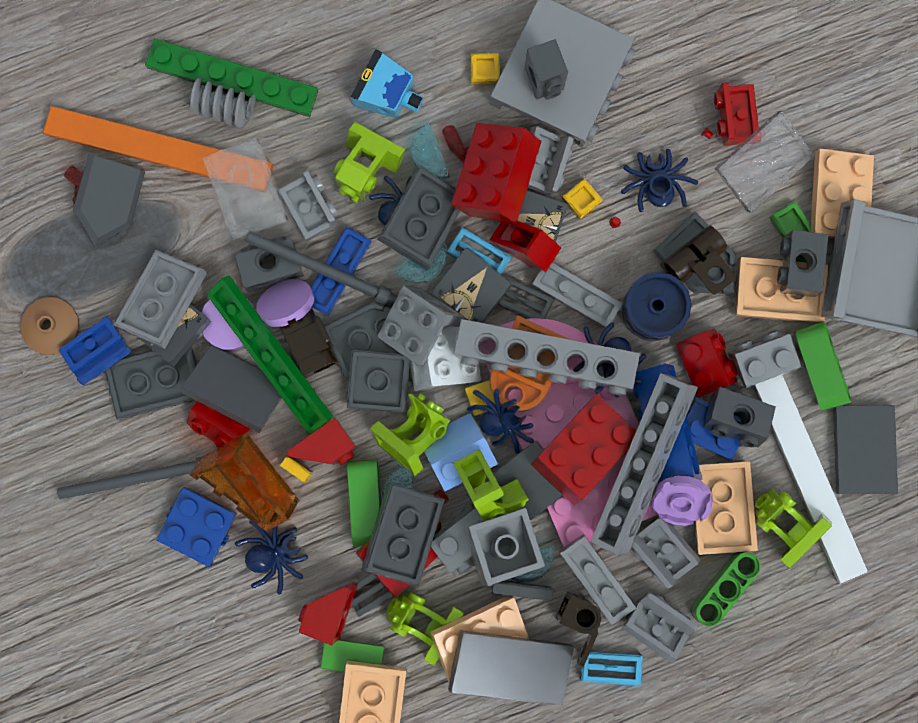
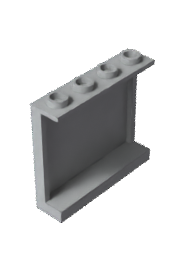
M538 0L490 96V105L498 109L503 105L558 132L569 135L575 140L580 141L579 147L583 148L586 140L592 142L599 126L594 124L598 115L604 117L611 103L607 99L610 90L617 91L623 78V75L619 74L622 65L629 66L636 51L631 48L634 38L553 0ZM556 39L568 70L565 87L561 94L549 100H545L544 97L536 99L525 70L527 49Z
M856 199L841 203L821 314L822 318L918 338L917 217L865 206V201Z

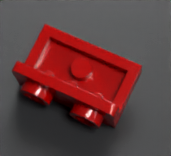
M728 82L722 83L717 92L714 93V105L716 110H720L721 120L717 122V132L719 138L723 137V145L732 146L758 143L760 141L754 84L729 86Z
M715 328L676 343L692 385L698 387L696 391L698 398L716 391L719 387L724 388L737 383L736 366L732 360L728 359L724 350L726 349L725 340L720 333H717Z
M198 401L190 409L187 424L196 434L204 435L213 441L218 449L229 452L232 455L237 453L242 441L252 431V429Z

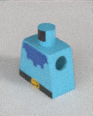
M375 49L351 95L352 105L358 108L397 118L402 107L417 113L423 104L424 97L411 91L414 86V76L381 51Z

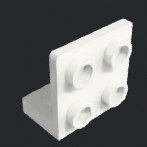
M447 326L446 329H442L423 366L417 365L410 360L414 392L438 386L481 381L479 363L478 367L464 365L460 363L461 359L454 355L460 326Z

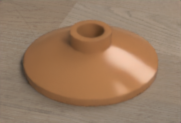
M45 297L36 300L25 310L21 318L20 331L24 342L32 350L44 355H55L60 353V348L77 337L79 319L73 307L66 301L55 297ZM50 320V328L44 330L42 327L43 322Z

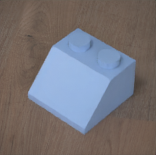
M471 413L449 423L445 435L424 451L445 492L463 483L453 464L461 458L480 449L490 468L498 465Z

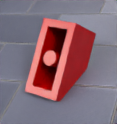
M517 221V224L500 222L489 239L493 244L520 261L544 272L548 270L561 249L543 230Z
M334 418L286 453L291 458L331 465L338 462L341 466L355 456L352 451L357 449V447L340 422Z
M350 582L316 598L308 605H304L298 621L301 622L299 633L331 646L341 638L358 583Z

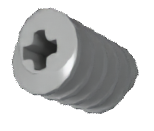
M201 78L196 79L190 97V109L193 115L197 116L202 113V116L206 119L213 116L216 122H221L224 119L225 124L229 126L235 122L236 127L242 129L247 124L255 106L254 94L251 95L248 101H245L244 91H241L238 97L235 98L234 88H230L225 95L223 94V85L221 84L218 85L215 91H212L211 81H208L205 87L202 88Z

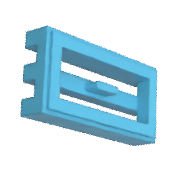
M463 227L447 250L449 255L457 259L461 254L456 250L457 246L463 250L469 248L500 274L503 273L511 260V256ZM463 236L502 260L501 264L461 241Z
M590 651L585 665L581 666L580 681L641 686L643 656L641 654ZM589 658L636 661V666L589 663ZM588 669L635 673V678L588 675Z

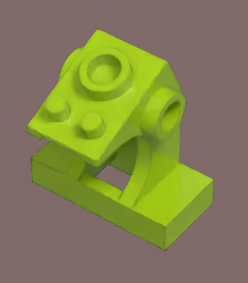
M354 122L349 129L346 146L352 149L346 160L342 158L339 160L333 172L336 175L335 180L339 188L338 193L342 196L350 197V200L354 203H357L358 200L364 202L366 192L370 194L377 183L378 178L374 175L379 168L385 167L396 173L402 164L405 149ZM361 155L373 161L368 168L356 162Z
M410 393L408 396L412 406L407 411L408 420L403 425L395 429H388L378 421L370 428V431L379 447L416 476L424 469L419 456L436 440L441 439L445 435L450 420L442 415L444 408L430 399L426 403L424 402L426 396L420 393L416 397ZM420 429L423 431V432H422L417 438H415L414 440H412V441L409 440V439H410L414 434H416Z
M480 449L453 463L483 521L515 512L524 507L529 500L518 479L502 487L499 486ZM486 476H488L490 481L485 483Z
M772 488L768 493L762 494L757 499L754 506L755 515L757 516L755 522L765 532L772 529L789 546L782 554L781 561L791 568L832 527V521L822 514L812 524L794 507L796 501L783 490L779 494ZM784 510L798 521L788 532L774 521Z
M410 591L407 596L401 592L397 598L391 600L387 607L385 618L392 624L390 629L403 637L410 633L427 643L430 648L424 657V661L435 666L439 656L430 632L461 618L464 610L453 605L448 616L444 617L425 606L426 600L416 593ZM416 610L432 618L425 632L409 624Z

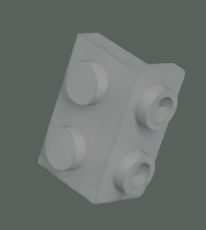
M538 126L531 127L530 133L541 140V145L528 187L543 194L557 192L564 181L563 172L566 162L572 155L574 138L569 135L560 137Z
M308 170L302 172L303 177L278 190L305 240L308 242L336 227L337 224L334 217L338 216V213L331 200L325 202L320 194L325 189L317 174L311 177Z
M773 330L761 335L762 340L752 343L751 340H747L734 345L736 350L730 351L728 354L731 359H734L743 387H750L801 367L790 334L779 333V330Z
M476 508L432 541L431 548L453 575L457 573L463 575L475 565L473 563L468 527L484 522Z
M657 517L640 530L632 544V551L635 556L641 561L644 560L650 567L655 580L660 584H664L668 589L674 585L677 579L701 561L676 529L661 517Z
M647 592L637 601L636 609L630 613L622 629L672 663L679 656L688 637L696 631L698 626L691 621L687 614L676 611L666 604V601L661 596Z

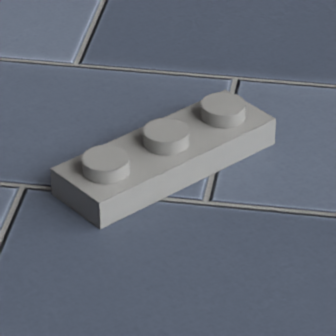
M554 263L550 265L546 272L540 270L532 284L534 288L555 298L558 302L603 328L612 323L623 304Z
M585 534L560 550L562 557L612 625L636 609L631 598Z

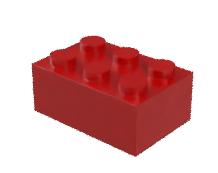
M476 123L451 205L470 217L517 224L541 140L525 128Z
M596 394L530 465L575 506L590 493L630 448L636 430Z

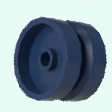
M655 272L644 275L630 287L623 298L621 312L624 323L632 334L642 340L655 342L669 338L685 325L690 317L692 303L689 291L681 280L671 274ZM652 303H654V306L659 304L661 310L655 311L652 307Z

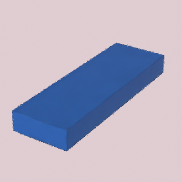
M346 226L325 264L353 275L372 241ZM318 274L310 287L314 296L312 308L329 317L346 285Z

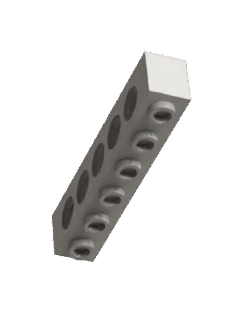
M461 319L454 355L461 359L460 363L464 365L478 367V363L490 365L489 369L507 373V369L510 368L519 370V375L529 378H536L537 374L549 376L548 381L566 384L567 380L579 382L578 387L596 390L597 385L607 387L608 393L626 396V391L633 393L640 353L464 319ZM491 340L496 343L495 350L491 354L480 352V346L484 341ZM521 346L525 349V355L520 360H513L509 357L511 348ZM546 351L553 353L555 356L554 362L549 366H543L538 362L539 355ZM574 357H579L585 362L583 369L578 372H573L567 367L569 360ZM602 363L611 364L615 369L613 375L607 378L601 377L597 373L599 365Z
M660 373L591 539L592 543L616 555L629 553L698 389L697 386L674 376Z

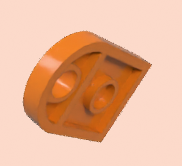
M518 315L511 328L569 339ZM515 346L509 352V357L513 360H520L525 355V349L521 346ZM548 351L541 353L538 357V362L543 366H549L555 360L554 354ZM510 368L507 369V373L492 370L490 377L492 394L494 396V390L499 389L501 405L507 402L505 391L508 388L517 387L521 390L522 399L514 404L520 407L517 411H527L539 405L545 398L552 382L548 381L549 376L537 374L536 378L524 377L519 375V370Z

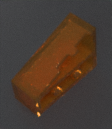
M247 432L204 455L189 474L194 479L198 480L201 478L214 488L213 493L221 497L224 495L237 505L236 510L265 531L289 520L300 501Z

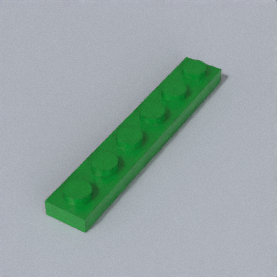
M158 39L153 40L145 64L147 69L190 82H195L196 79L201 78V85L204 86L208 81H211L212 88L214 89L221 84L223 85L224 92L234 88V95L237 96L241 91H244L245 98L250 99L251 95L254 94L255 101L307 117L311 116L318 94L317 87Z
M230 275L221 278L206 295L304 429L311 435L329 422L333 415Z

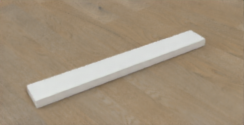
M781 374L753 385L759 401L776 406L771 429L812 524L822 514L832 521V527L819 540L837 582L843 583L867 573L866 566L783 375Z

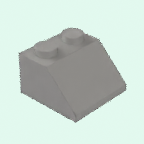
M526 508L468 527L472 557L482 586H489L545 567Z

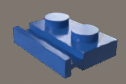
M108 316L59 349L69 368L77 377V381L82 385H85L132 352Z
M695 397L687 413L693 443L726 460L732 461L740 445L739 441L730 437H717L710 430L704 429L703 424L709 403ZM734 415L735 421L743 425L741 418Z

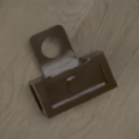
M712 226L706 227L660 264L667 274H671L681 280L682 283L695 273L713 295L719 293L736 279V275L720 256L727 249V244L721 234ZM713 267L721 268L725 274L723 282L719 284L712 283L708 278V271Z
M310 309L300 320L296 321L294 318L287 321L289 325L280 327L304 377L309 378L338 362L331 349L334 345L319 316H315L313 309Z
M567 591L555 619L559 620L560 624L577 632L589 634L577 660V663L583 667L597 638L601 614L598 608L588 600ZM582 609H589V618L585 622H577L578 612Z

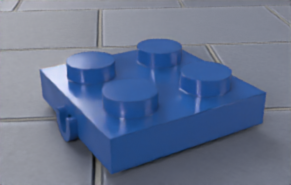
M183 487L174 506L170 507V512L166 515L167 520L156 541L210 567L221 546L224 547L229 539L227 534L237 512L187 487Z

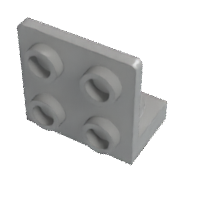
M403 286L378 334V338L415 364L423 366L442 329H446L447 326L459 327L464 316L421 288Z

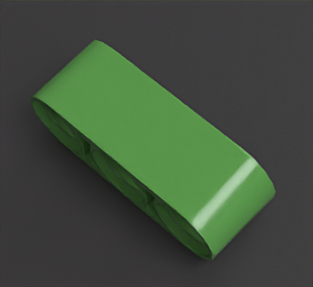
M823 321L795 330L796 338L821 410L825 411L851 403V396L826 323Z
M377 459L347 462L353 547H362L371 538L381 506Z
M736 552L727 560L692 605L691 613L697 622L709 627L721 622L759 574L761 564L756 555L748 552ZM746 557L751 565L749 571L742 574L738 569V562ZM728 580L732 585V591L728 596L723 597L719 592V586L723 581ZM705 604H711L714 613L710 619L703 620L700 610Z

